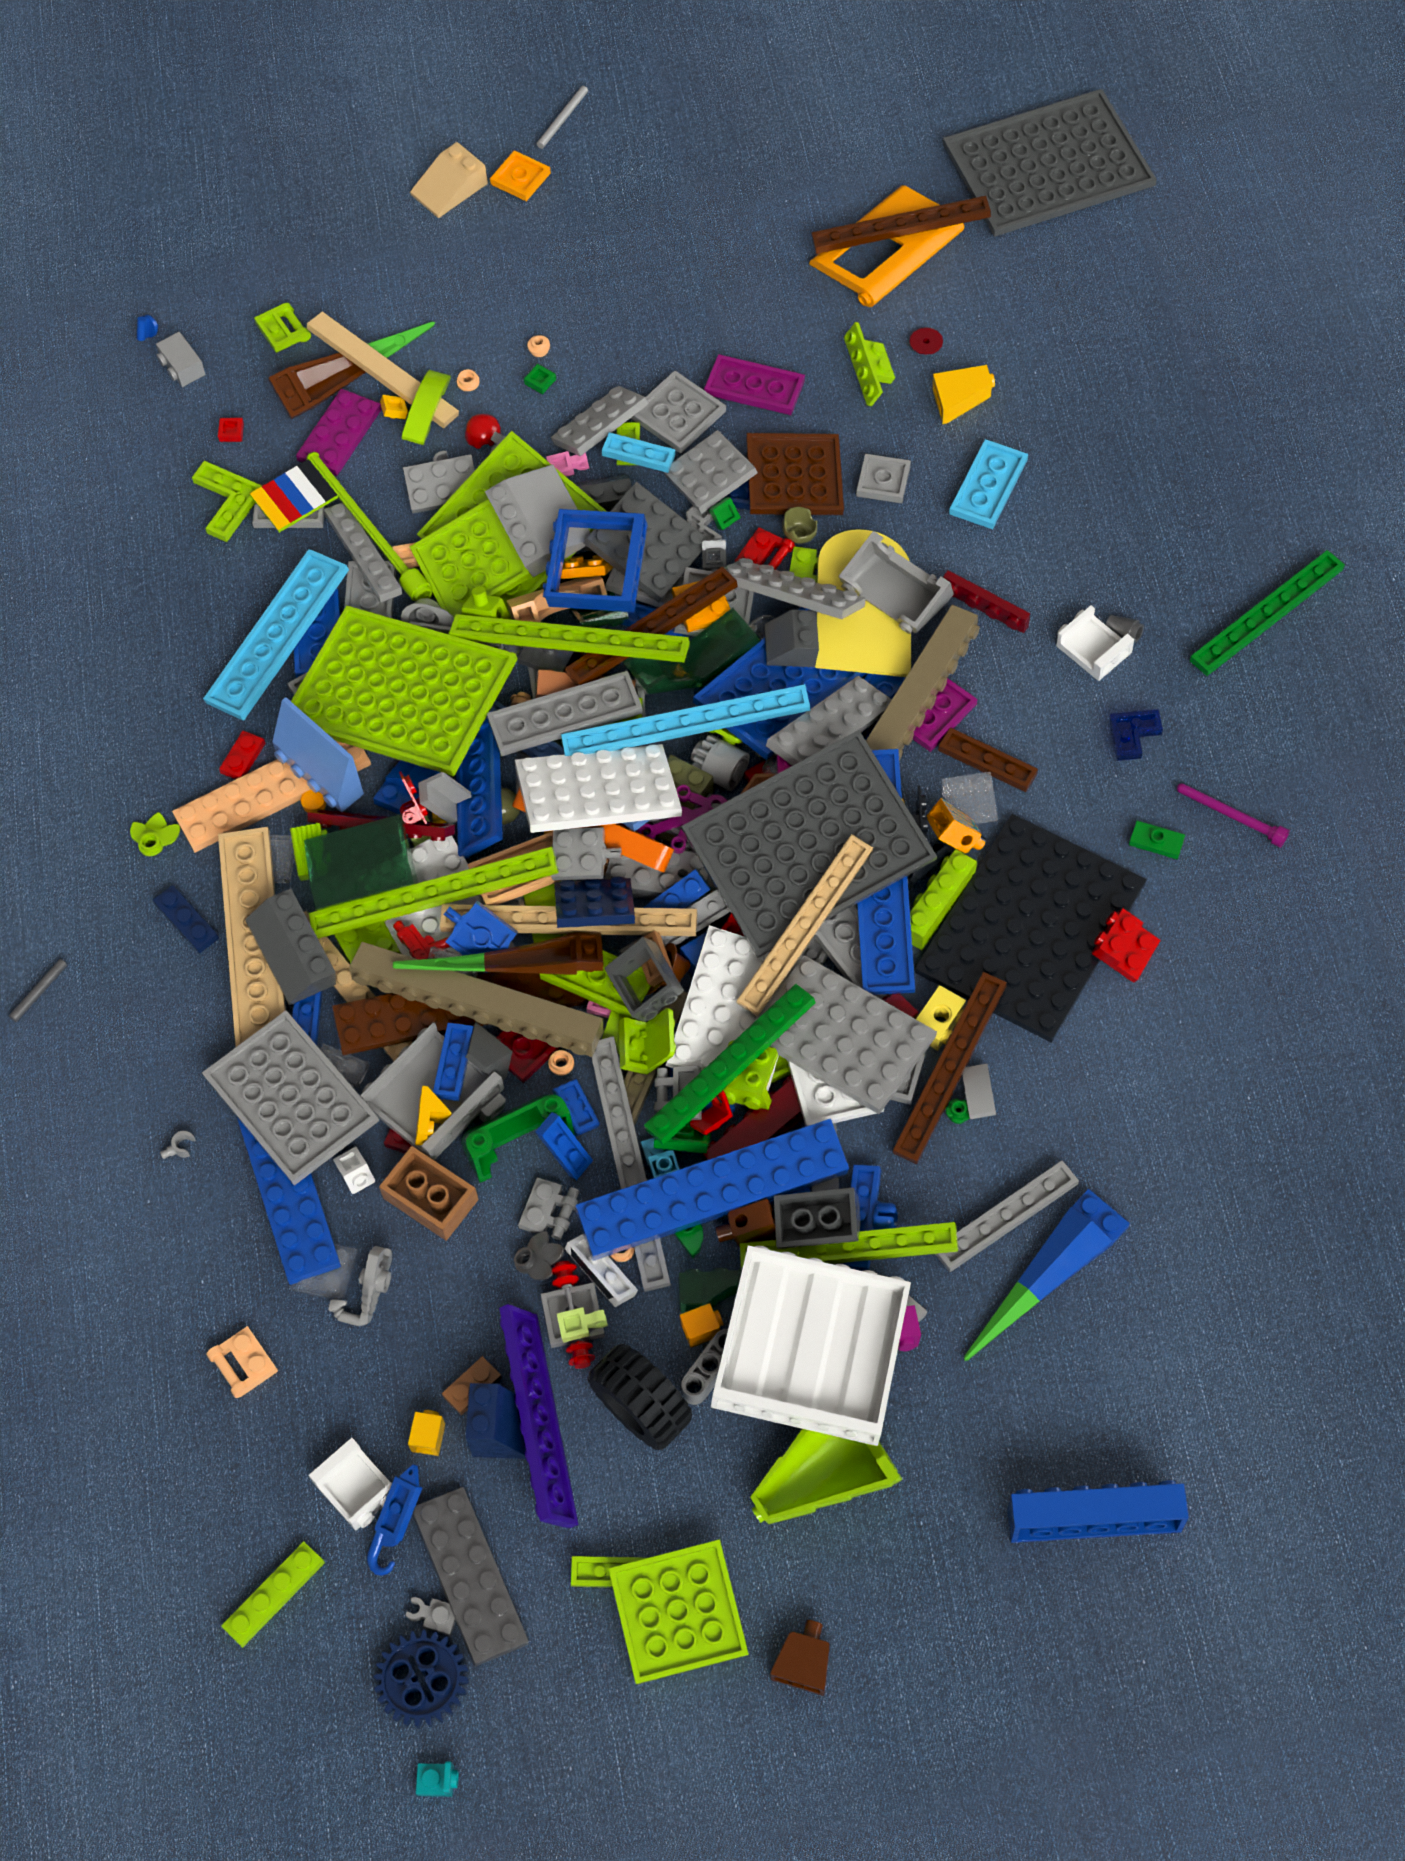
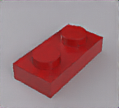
M242 731L220 766V773L235 780L246 775L266 744L264 738Z

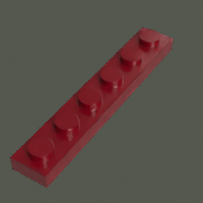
M323 809L308 812L307 822L320 823L322 828H330L332 825H337L340 830L347 831L354 830V828H362L364 833H376L377 830H380L389 836H398L400 833H406L408 838H422L423 835L430 836V840L445 841L446 837L455 834V824L429 821L425 824L424 821L420 820L413 824H407L402 818Z

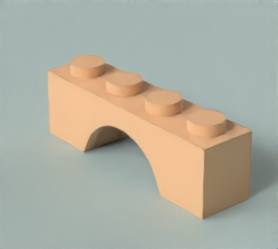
M601 576L580 577L561 583L559 587L560 593L607 595ZM544 589L506 600L512 620L541 623L548 615L570 608L549 607L546 598H543Z

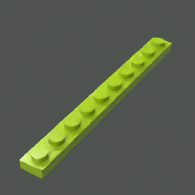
M460 614L455 615L449 632L452 636L477 642L685 662L690 645L689 637Z
M552 847L314 911L309 913L310 925L319 939L559 873L555 852Z

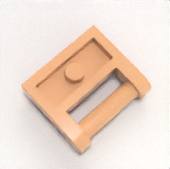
M248 1326L222 1344L212 1347L206 1353L209 1360L215 1362L232 1387L231 1393L235 1398L245 1395L278 1372ZM232 1352L248 1376L246 1380L240 1381L224 1357L226 1354Z

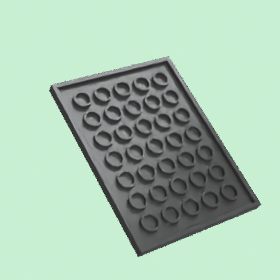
M1102 89L943 138V146L972 198L987 197L991 217L985 218V221L994 237L1156 186V177Z
M859 730L681 826L683 833L757 958L773 949L851 834L873 847V851L825 921L937 860V855Z

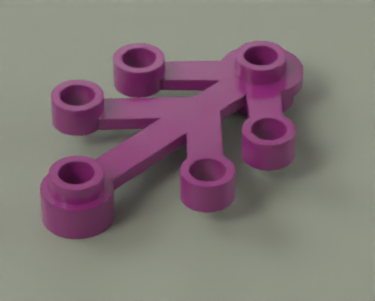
M680 785L676 789L679 801H689L701 807L691 810L681 806L682 816L673 817L654 825L645 823L636 832L642 834L641 832L647 829L650 831V834L645 836L656 840V835L683 826L714 809L712 804L718 803L721 805L727 802V800L721 795H711L706 798L691 792L687 785ZM684 790L687 791L688 794L686 796L679 795V792ZM682 829L678 836L671 841V847L674 848V853L681 854L686 850L687 838ZM677 842H681L683 846L681 848H676L674 844Z

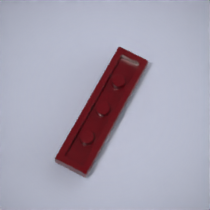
M949 570L943 576V578L951 582L952 597L965 602L971 608H976L986 613L992 619L1005 623L1013 630L1024 633L1029 627V612Z

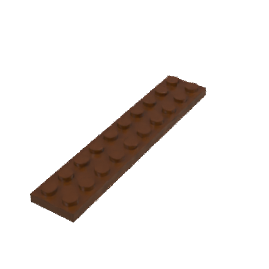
M490 972L472 976L566 1007L588 1004L589 1000L541 980L540 974ZM394 993L332 1006L343 1056L414 1041L417 1039L419 1032L424 1028H428L432 1023L436 1024L438 1032L442 1035L446 1033L447 1023L471 1025L474 1027L475 1022H477L466 1016H456L450 1011L441 1008H431L427 1004L416 1000L409 1001ZM478 1023L480 1026L489 1025Z

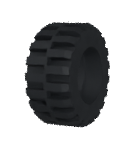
M625 1344L614 1346L589 1371L588 1383L592 1390L595 1391L596 1396L618 1421L647 1446H651L655 1450L666 1448L691 1422L692 1410L688 1406L687 1401L681 1396L682 1394L672 1385V1382L637 1350L632 1349L631 1346Z

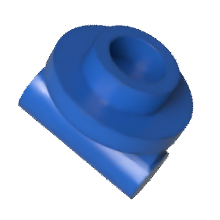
M150 315L138 317L137 340L144 341L148 337L156 336L158 331L156 320Z

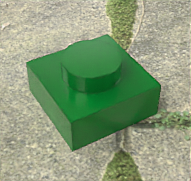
M537 364L524 378V383L535 391L544 394L555 382L556 374Z
M730 497L724 498L708 509L719 530H724L741 518Z

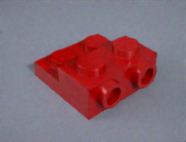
M1122 908L1118 912L1113 911L1107 918L1105 924L1108 927L1105 932L1101 931L1094 941L1096 947L1092 954L1134 983L1139 979L1160 939L1142 927L1144 922Z

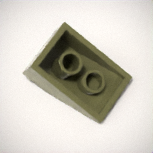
M670 755L667 761L676 789L680 785H687L691 792L707 797L709 793L713 794L714 781L712 775ZM684 790L679 792V795L686 796L688 794V792ZM680 801L681 806L694 810L696 804L689 801ZM667 832L656 835L657 838L669 844L676 837Z

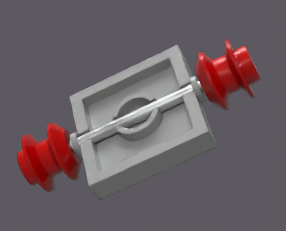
M560 1261L552 1268V1275L557 1276L552 1284L562 1289L541 1294L551 1348L571 1344L566 1349V1353L573 1356L568 1361V1364L575 1366L576 1369H583L589 1367L591 1362L595 1360V1356L588 1352L593 1348V1344L586 1341L605 1337L604 1329L589 1328V1337L563 1343L557 1313L581 1307L584 1308L585 1314L598 1311L599 1305L595 1285L593 1282L572 1287L579 1281V1277L572 1273L577 1269V1266L571 1264L570 1261Z

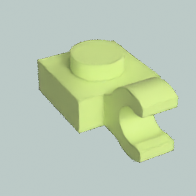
M581 1307L557 1313L563 1343L589 1337V1328L598 1329L608 1326L604 1310L585 1314L584 1308Z

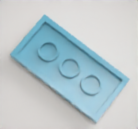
M985 439L950 507L949 514L993 530L1028 460V454Z

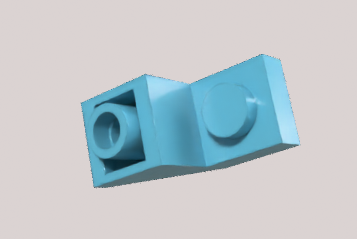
M654 1138L641 1141V1146L653 1178L680 1170L673 1150L654 1148Z

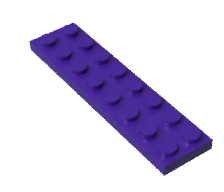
M507 1304L499 1308L501 1315L500 1326L504 1331L506 1341L505 1352L509 1357L510 1378L514 1383L515 1404L519 1410L521 1420L520 1431L524 1436L526 1446L525 1457L530 1467V1484L536 1499L535 1511L540 1522L572 1528L579 1524L537 1314Z

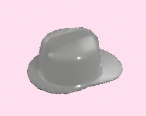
M421 598L415 601L413 604L406 606L401 613V621L410 623V621L425 622L432 625L451 627L454 621V617L448 611L440 608L437 602L428 598Z

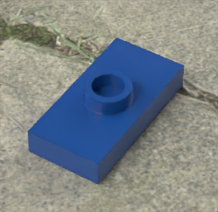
M577 1079L553 1089V1094L561 1097L570 1111L576 1137L599 1127L600 1122Z

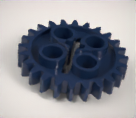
M426 1630L422 1631L420 1638H417L415 1633L411 1631L410 1640L408 1641L401 1635L399 1636L401 1645L396 1646L391 1642L392 1653H381L386 1662L376 1663L377 1668L382 1673L374 1675V1679L381 1682L380 1685L374 1687L376 1693H384L377 1700L380 1704L388 1703L384 1709L386 1714L395 1710L393 1715L395 1722L404 1717L403 1724L406 1727L410 1725L412 1720H414L417 1729H420L422 1720H425L428 1726L432 1727L433 1718L435 1717L439 1722L443 1723L442 1714L446 1712L453 1716V1711L450 1708L451 1705L461 1706L462 1704L457 1696L467 1694L461 1685L469 1683L467 1677L461 1676V1674L467 1672L468 1667L467 1665H459L465 1658L463 1654L455 1655L458 1650L456 1644L448 1647L450 1641L448 1637H444L439 1642L437 1632H434L430 1639ZM425 1654H435V1660L432 1664H421V1659ZM410 1656H414L420 1671L425 1677V1682L434 1698L433 1702L428 1701L422 1686L418 1682V1677L409 1661ZM399 1668H409V1674L406 1678L401 1680L395 1678V1673ZM438 1679L448 1680V1685L443 1691L439 1692L433 1689ZM413 1693H420L422 1695L420 1703L415 1706L408 1705L409 1696Z

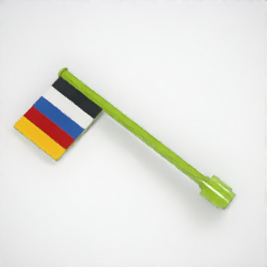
M311 452L308 454L306 461L250 493L251 498L279 533L339 498L401 575L399 584L413 601L421 598L429 599L432 596L429 582L418 569H409L322 462L317 452Z

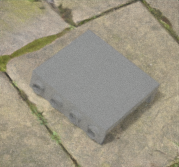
M432 1023L428 1028L422 1029L417 1035V1039L410 1046L404 1047L399 1053L398 1058L392 1064L386 1065L381 1071L380 1076L374 1082L368 1083L360 1095L381 1121L410 1145L433 1160L480 1114V1110L504 1089L501 1076L496 1072H493L491 1075L484 1073L468 1060L460 1101L440 1099L450 1110L451 1116L443 1124L434 1123L433 1134L427 1137V1140L422 1145H415L422 1086H428L433 1092L444 1042V1036L438 1032L435 1023Z

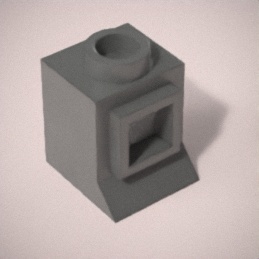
M702 540L703 570L715 572L722 566L726 567V540Z

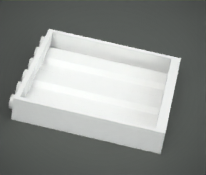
M748 1245L712 1396L711 1408L878 1446L911 1282L904 1281V1279L897 1276L885 1277L877 1275V1273L870 1270L859 1271L850 1269L849 1266L844 1264L833 1265L824 1263L817 1258L806 1259L797 1257L791 1252L780 1253L771 1251L764 1246L753 1247Z

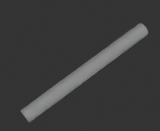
M580 87L536 143L539 148L543 149L584 98L588 92L587 87Z

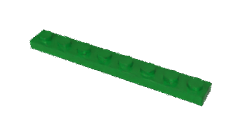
M1328 550L1191 655L1190 662L1206 676L1210 675L1343 571L1345 564Z
M795 984L644 1124L646 1131L662 1145H665L816 1003L814 997L799 985Z

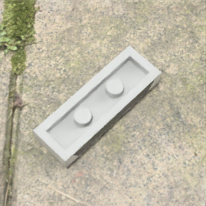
M583 1234L567 1242L564 1249L614 1307L621 1305L636 1295L638 1291L609 1256L592 1261Z

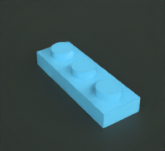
M609 432L602 448V456L668 473L675 457V449Z

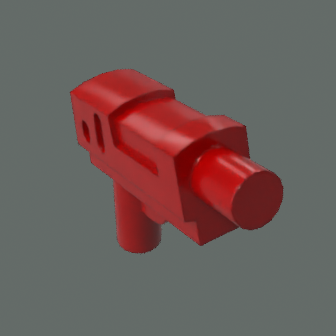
M397 921L393 924V928L397 932V938L407 947L412 958L418 960L438 958L435 952L451 947L446 943L448 937L435 941L429 935L423 938L413 924L406 927L402 921Z

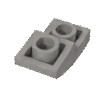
M988 1064L966 1067L962 1075L970 1119L996 1115Z

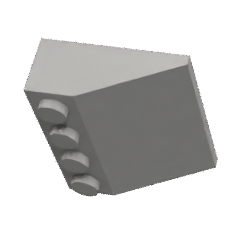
M554 465L505 479L485 491L521 561L533 577L545 571L547 561L551 560L549 546L551 539L554 540L553 522L558 518L559 509L578 510ZM569 527L564 559L586 546L583 543L591 534L588 528Z

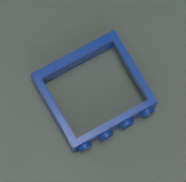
M559 509L558 518L553 522L554 540L551 539L549 546L551 560L546 563L547 583L543 584V598H546L548 606L634 612L648 527L645 515L640 513ZM569 527L632 531L622 596L559 592Z

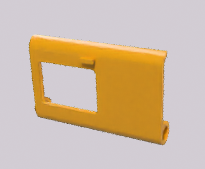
M901 185L856 223L939 206V204L911 188ZM964 223L891 238V240L902 247L865 278H859L834 263L849 248L819 253L810 260L809 265L857 292L858 300L863 306L873 307L964 230Z

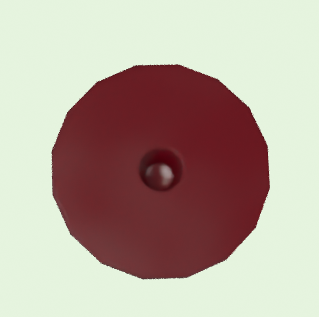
M926 327L914 331L910 336L909 342L915 352L929 355L941 349L943 337L937 330Z

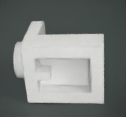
M357 1147L333 1159L352 1194L375 1182L366 1161Z

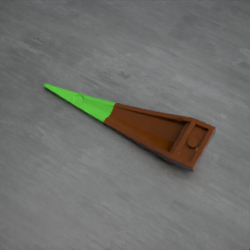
M435 322L368 343V345L388 358L432 328ZM336 353L288 367L268 377V381L290 419H293L309 410L311 411L366 372L341 353Z
M572 933L528 945L471 955L393 962V968L577 975V971H603L601 933Z

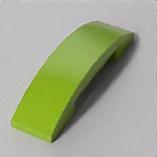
M428 370L418 388L402 434L403 440L424 445L435 411L450 382V375Z

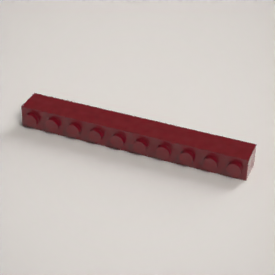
M901 994L886 995L881 999L914 1019L918 1017V1011ZM789 1076L783 1082L782 1087L777 1092L772 1091L769 1093L772 1100L769 1110L762 1108L757 1110L750 1109L746 1112L740 1123L737 1125L733 1124L726 1129L722 1138L717 1142H710L707 1153H703V1161L786 1134L803 1119L792 1076Z

